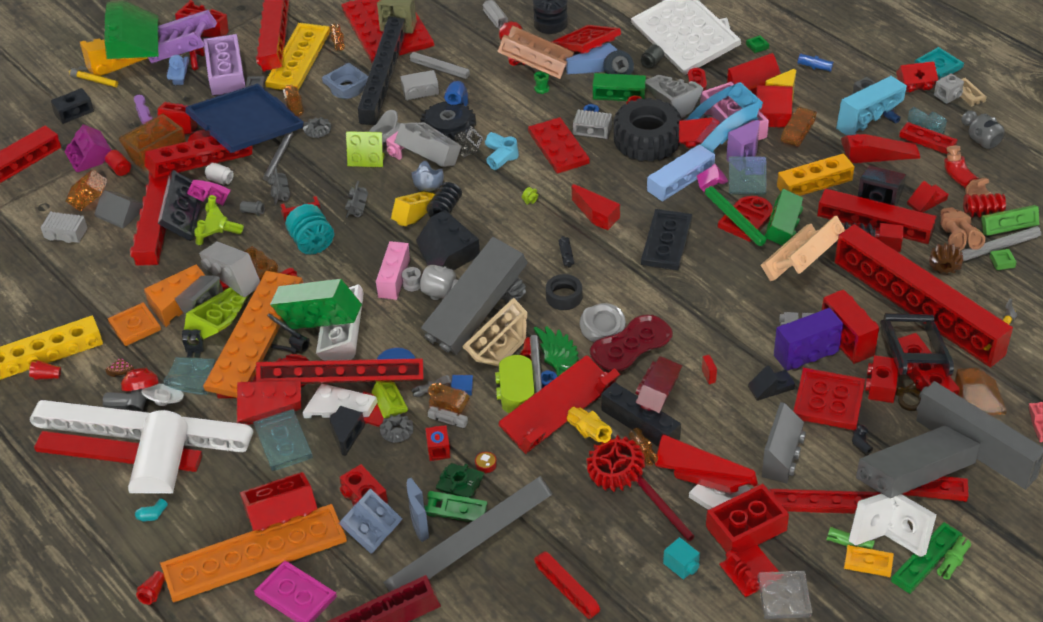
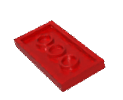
M561 117L528 127L529 134L557 174L590 164V158Z

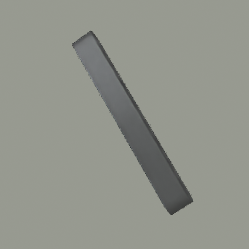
M539 476L383 582L390 592L424 575H427L428 579H430L553 494L542 476Z

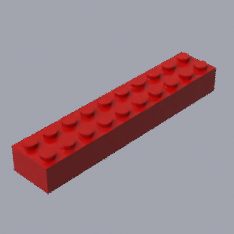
M854 224L839 234L835 264L908 313L933 314L934 322L942 336L991 368L1006 356L1013 327L857 225ZM987 345H991V348L988 351L984 350V348Z

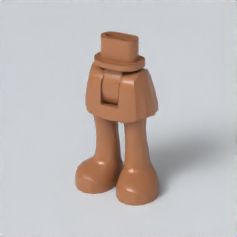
M944 208L940 211V224L945 232L951 233L948 245L954 244L955 247H960V250H963L967 241L969 247L974 250L983 247L986 240L985 236L979 229L971 225V217L954 208Z

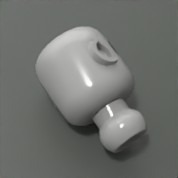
M428 265L423 271L420 289L433 300L444 299L458 281L456 273L445 266Z

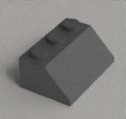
M780 402L764 450L761 477L787 484L789 476H794L796 469L794 460H799L801 453L799 444H804L806 431H803L804 422L783 402Z

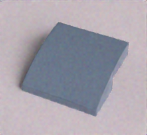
M409 478L407 479V492L411 521L418 538L423 542L429 539L423 495L413 479Z
M369 489L338 524L369 553H373L399 524L402 518L373 490Z

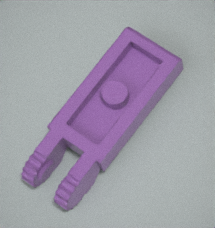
M143 95L134 96L136 110L146 135L153 134L152 127L155 125L148 107L144 104L146 102Z

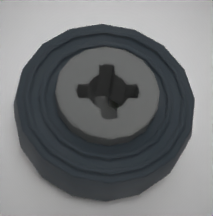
M616 50L606 56L603 62V69L605 74L631 75L634 63L628 53Z

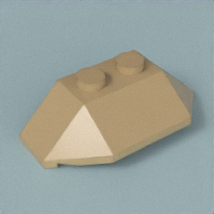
M513 298L462 347L476 362L499 367V362L502 359L511 356L524 343L526 338L527 311Z

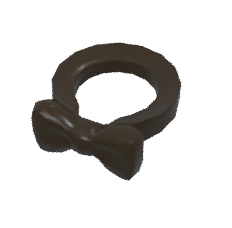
M912 383L909 386L897 387L895 395L898 396L899 405L907 411H916L921 400L919 397L920 392L916 390V384ZM910 392L917 396L919 403L908 405L903 401L904 393Z

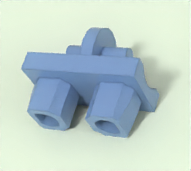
M180 55L170 57L167 79H172L173 85H183L189 63L188 57L182 58Z

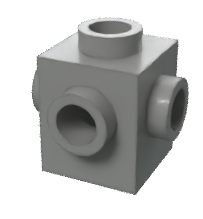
M952 73L936 81L934 96L947 104L962 95L964 81Z

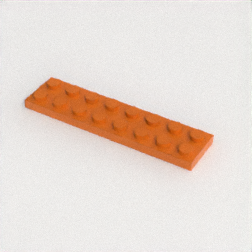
M270 271L265 272L203 385L205 391L237 398V382H252L256 374V362L263 361L280 328V325L270 319L267 314L270 313L280 321H284L270 303L278 286L303 283L301 277Z
M330 504L318 508L307 516L299 515L293 517L286 523L270 525L266 530L251 531L161 562L160 564L173 603L279 566L284 561L290 562L347 542L343 528L338 524L340 521L333 505Z

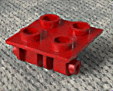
M758 545L739 554L736 551L730 550L725 555L727 557L726 560L719 563L745 598L783 578V575Z

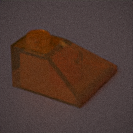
M979 368L957 369L954 382L960 388L959 396L989 415L1006 414L1007 411L995 379Z

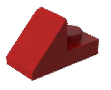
M923 181L909 198L907 205L915 211L923 213L946 201L948 193L936 184L931 186L926 181Z

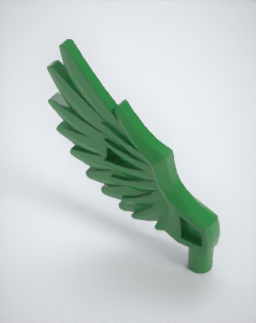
M548 326L545 327V332L534 327L535 333L542 342L540 348L545 356L544 362L554 368L557 377L579 361L578 351H576L577 346H573V340L568 342V334H565L563 337L561 331L557 330L555 336Z

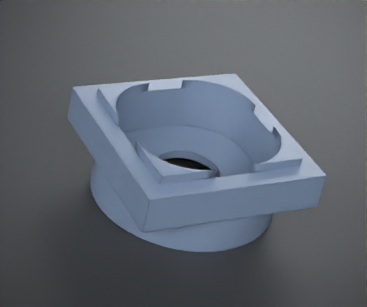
M350 63L322 77L323 83L330 87L331 93L343 99L353 98L361 94L368 79L366 74ZM344 82H351V83H352V85H351V84H349V85H341V84L344 83Z

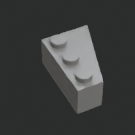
M401 123L394 142L436 162L441 167L455 165L461 149V145L426 123Z
M215 242L199 253L202 259V266L213 275L220 277L222 282L242 297H246L255 291L259 285L260 279L249 253L220 242Z

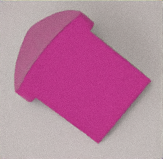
M716 164L697 175L699 187L703 192L707 187L714 186L717 183L725 184L728 182V179Z

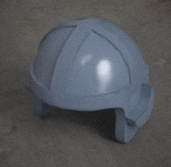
M427 161L421 162L418 169L411 172L414 185L421 191H435L443 182V169L433 170Z

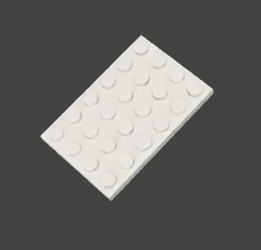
M664 0L631 18L632 24L652 44L660 46L664 51V56L683 75L688 74L690 69L699 68L741 45V39L699 0Z

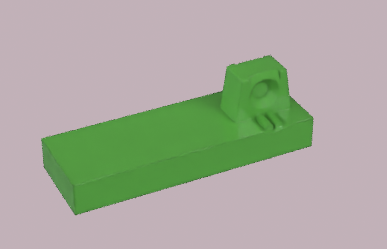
M1036 205L984 215L981 219L983 234L988 236L1039 225V208Z

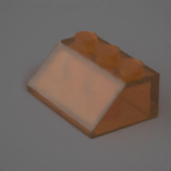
M164 114L119 137V141L131 160L141 169L146 168L145 151L186 142L183 128Z

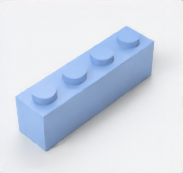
M700 144L648 176L647 191L663 202L697 180L698 174L712 167L715 162V154Z

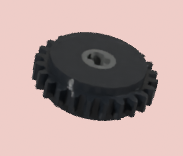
M445 101L430 106L428 110H425V114H422L420 122L428 124L456 142L467 138L468 134H472V130H475L476 117L473 109L469 110V106H464L463 103L451 105Z

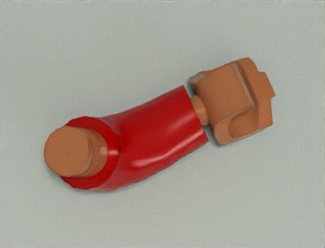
M960 146L947 147V152L949 153L947 158L944 159L945 170L953 180L966 188V194L970 196L973 194L978 196L985 194L987 196V194L991 193L985 186V184L989 183V179H979L967 168L965 157L961 156V152H958L960 151Z

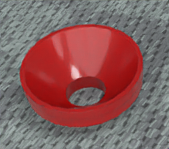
M148 368L130 370L121 382V390L133 391L157 385L159 379Z

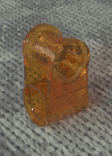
M434 383L428 389L429 396L431 397L429 399L430 407H438L440 411L444 409L458 413L457 416L462 414L470 399L465 391L441 383Z

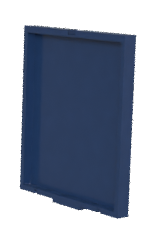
M258 83L187 106L185 112L203 129L209 130L210 135L230 153L301 129L304 124L277 97H273L268 91H265Z

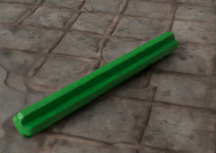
M713 186L705 189V195L758 246L766 243V237Z

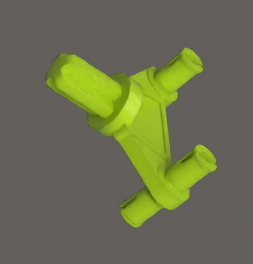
M210 195L205 206L207 211L206 220H199L194 235L196 236L195 243L197 245H202L204 238L214 233L229 231L242 234L244 226L241 224L227 221L228 218L223 216L216 204V196Z

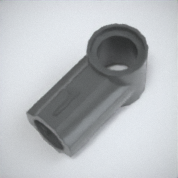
M141 389L133 390L129 393L107 392L103 396V407L143 412L147 398L142 394Z

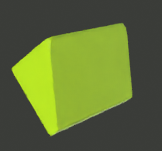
M376 381L372 394L377 397V404L384 419L389 418L390 414L396 416L408 411L395 382Z

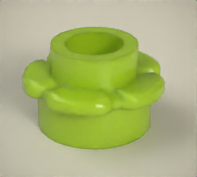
M528 187L522 194V200L527 205L535 203L538 199L536 188Z

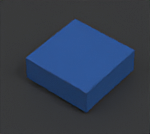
M452 375L451 395H472L473 375Z

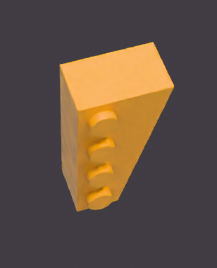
M105 40L80 41L86 67L93 75L103 76L148 58L107 59Z

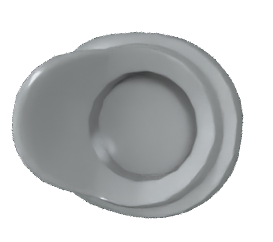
M395 110L386 111L378 123L369 130V132H382V144L386 143V139L399 130L400 123L397 122V112Z
M601 303L586 308L580 318L581 332L586 339L592 342L615 335L626 327L623 312L617 306L608 303Z

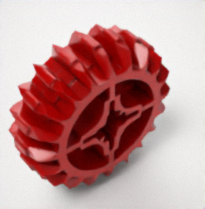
M617 435L615 439L611 438L606 443L600 442V445H594V451H589V458H587L588 474H590L591 480L598 487L602 486L605 491L609 487L613 492L617 487L623 491L625 485L631 487L632 481L638 482V476H643L642 469L645 468V457L641 447L636 445L633 439L629 441L626 436L621 439Z

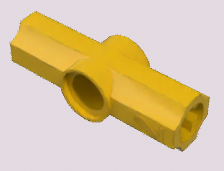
M575 407L568 410V422L576 427L584 438L591 437L597 442L604 443L611 439L612 429L601 421L594 411L588 413L582 408Z

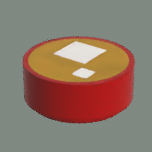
M491 452L479 453L475 458V467L478 471L490 473L497 466L496 456Z

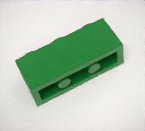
M594 73L593 100L628 101L631 96H639L645 99V75Z
M782 189L773 206L764 235L766 239L783 246L796 234L794 229L800 221V218L797 217L800 216L804 207L801 205L803 197Z

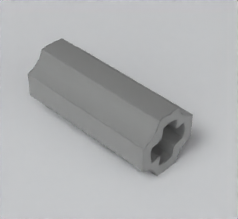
M494 0L485 1L483 11L493 24L500 29L504 23L508 22V17Z

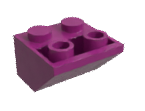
M83 124L75 133L71 143L67 145L65 153L74 170L81 172L103 164L105 156L111 151V148L100 130Z

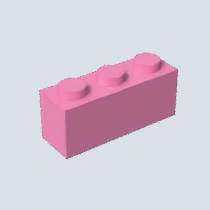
M389 242L376 279L378 298L397 300L403 283L402 272L408 268L410 262L408 243Z

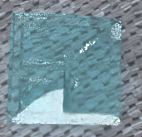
M175 357L172 368L163 380L164 385L188 393L207 395L208 391L204 390L203 385L216 363L215 359Z

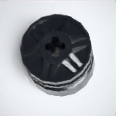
M533 0L534 27L537 31L545 34H556L566 29L568 25L567 0Z

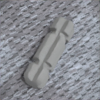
M431 406L428 410V417L434 420L438 418V421L451 425L457 424L456 426L465 428L468 423V417L459 414L457 416L458 413L444 409L440 411L438 407Z

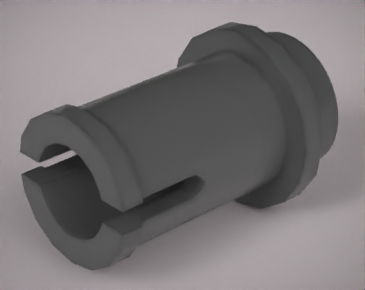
M242 201L240 211L242 213L261 215L265 212V204L261 201Z

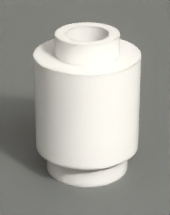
M211 163L205 169L206 178L213 182L224 185L230 184L233 179V171L228 167Z

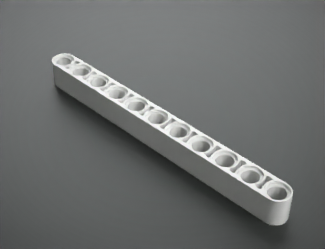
M41 400L37 403L30 417V422L34 426L44 429L140 440L145 419L150 413ZM183 417L188 425L185 446L234 452H245L248 449L253 429L246 424Z

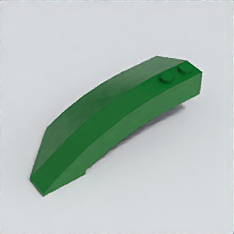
M127 1L107 2L104 41L107 59L159 57V16Z

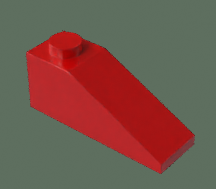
M573 184L571 186L572 201L592 224L609 230L620 218L619 203Z

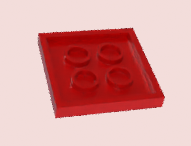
M586 25L551 42L570 51H579L583 54L590 52L591 48L601 47L604 42L615 40V37L621 35V30L614 27Z
M803 367L793 412L803 421L854 430L857 427L865 379Z

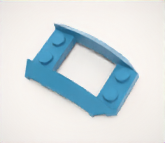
M741 82L712 95L700 104L686 119H700L708 109L728 96L742 108L721 122L700 144L713 154L716 147L728 139V132L754 119H758L757 114L759 108H762L763 102Z

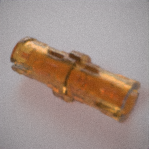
M334 23L330 26L331 40L334 42L335 50L338 51L339 47V51H342L345 48L343 42L344 34L341 32L340 25L337 24L336 27Z
M633 429L637 435L635 436L630 431L629 438L633 439L636 445L641 447L645 463L653 465L650 458L652 457L656 463L658 456L652 449L651 442L644 437L640 429Z

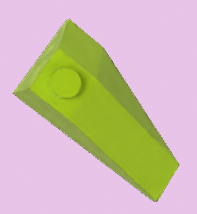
M232 288L224 290L187 312L184 330H201L203 339L220 332L232 323L249 295L242 297Z

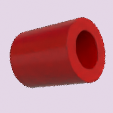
M111 150L105 156L106 164L118 176H124L130 171L131 163L120 151Z

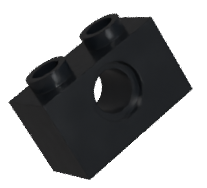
M83 88L50 100L54 114L62 124L94 112L91 98Z

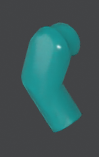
M159 499L154 506L137 509L135 517L141 521H155L168 506V503L164 499Z

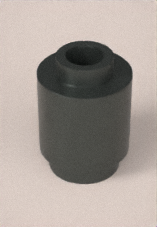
M656 44L651 45L642 54L641 64L646 68L654 67L664 57V51Z

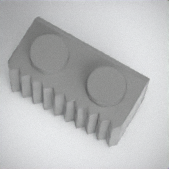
M434 70L400 76L405 100L439 94L438 80Z
M578 109L573 122V135L608 139L612 127V114L597 111H580Z
M50 212L43 222L41 230L44 238L48 240L55 239L67 243H80L81 238L86 233L87 225L84 216Z

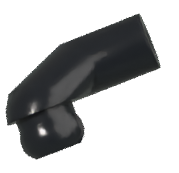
M858 425L857 429L853 431L852 443L867 456L873 451V447L866 442L868 428L864 425Z

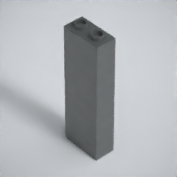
M492 237L421 327L425 333V339L432 344L434 342L438 343L439 347L445 352L449 353L451 351L457 355L462 346L469 340L528 264L524 254Z
M935 381L929 387L923 388L919 395L921 398L920 404L916 410L918 412L917 422L931 431L946 425L978 442L980 446L977 460L1025 490L1038 478L1043 462L1042 446Z
M945 425L860 458L856 479L891 499L976 463L980 444Z

